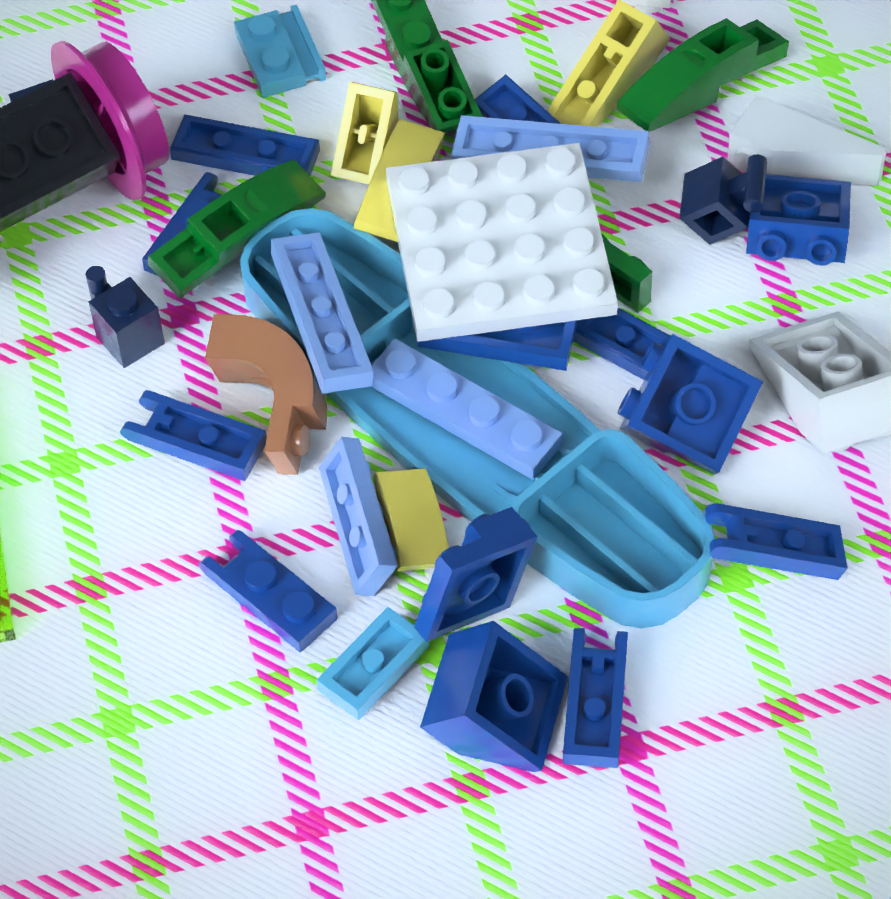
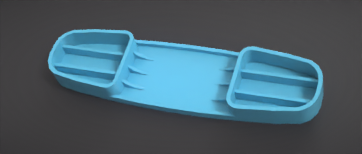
M313 208L291 211L275 219L257 232L244 246L240 258V266L247 307L255 317L266 320L287 332L303 350L310 364V359L271 256V239L320 232L371 365L396 338L563 433V445L537 477L532 480L370 386L326 393L360 428L406 469L426 468L435 493L469 521L472 522L483 514L492 515L513 507L520 517L528 522L531 529L538 536L527 564L578 600L620 625L640 629L663 625L679 616L699 598L709 584L713 561L710 555L709 544L715 539L712 526L706 522L702 511L681 487L628 435L618 430H600L577 408L524 364L417 347V338L401 255L371 234L353 229V224L334 213Z

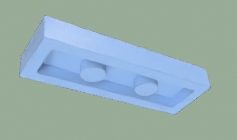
M341 436L319 466V471L355 595L375 596L398 567L396 551L391 545L384 522L383 508L378 502L371 478L370 465L365 459L360 439Z

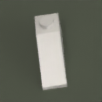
M756 95L730 132L727 160L735 168L745 173L747 172L748 158L751 155L759 154L767 159L766 174L851 182V185L878 186L882 179L887 148Z

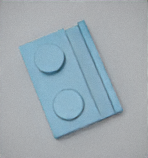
M297 4L290 6L291 11L279 14L278 10L234 21L235 35L262 98L307 86L306 81L318 78L320 82L326 80L325 66Z

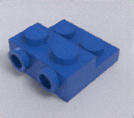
M766 174L763 209L759 212H750L746 254L758 255L768 261H776L783 257L806 259L818 266H825L832 262L845 263L850 229L851 182Z
M672 334L665 338L661 345L653 342L644 355L640 369L647 372L639 390L630 387L625 394L617 411L618 415L625 418L619 430L663 453L669 451L715 475L720 472L763 381Z
M513 507L492 515L483 514L475 518L465 530L462 546L455 545L449 547L437 558L434 572L427 592L422 598V606L414 626L426 642L511 607L538 537L528 522L521 518Z

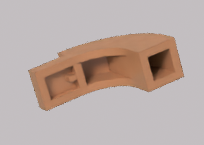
M214 314L205 360L219 382L254 383L265 386L273 391L274 401L264 452L278 474L298 475L301 457L308 454L310 447L309 429L326 430L327 427L325 393L322 394L311 364L297 342L280 327L266 320L247 315Z

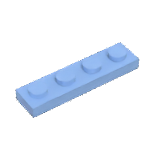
M461 115L451 157L452 159L580 143L588 178L642 182L650 147L649 131Z
M320 232L271 239V256L322 394L372 386L374 371Z
M396 338L371 365L374 373L373 383L370 387L532 480L537 477L563 445L562 432Z

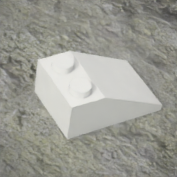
M836 311L749 339L751 351L798 430L824 454L828 452H841L853 444L874 437L891 435V352L842 313Z

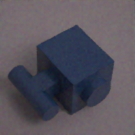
M759 154L751 155L747 162V172L743 174L723 156L685 173L679 219L709 245L747 229L750 212H759L763 209L767 171L766 157Z
M91 266L86 270L85 275L91 298L88 303L96 338L123 368L165 344L158 307L131 277L111 287L107 282L103 267Z

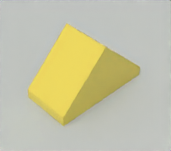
M349 82L330 176L369 185L383 150L399 121L397 92Z

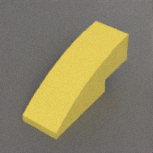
M399 119L374 171L353 229L398 242L386 182V168L438 161L444 132Z

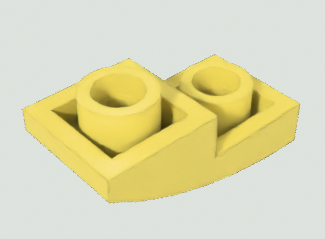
M426 468L376 472L374 474L378 502L382 505L385 525H388L391 545L395 548L398 567L395 569V572L435 568L437 558L449 547L440 507Z

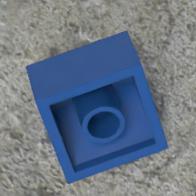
M494 620L451 633L448 636L420 728L458 755L530 772L542 771L569 676Z

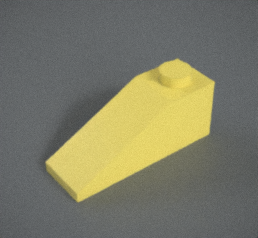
M618 0L547 111L561 124L598 127L617 107L619 99L655 64L668 44L669 36L657 20Z

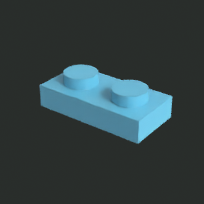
M387 607L317 679L318 691L354 718L360 720L430 647L429 641L426 642L414 628L415 625Z

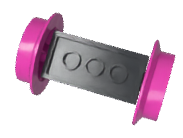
M64 40L54 43L51 47V65L55 80L0 108V232L105 177L122 195L130 200L137 201L143 198L146 193L145 174L168 162L169 144L158 110L134 67L120 50L111 43L102 41L82 52Z

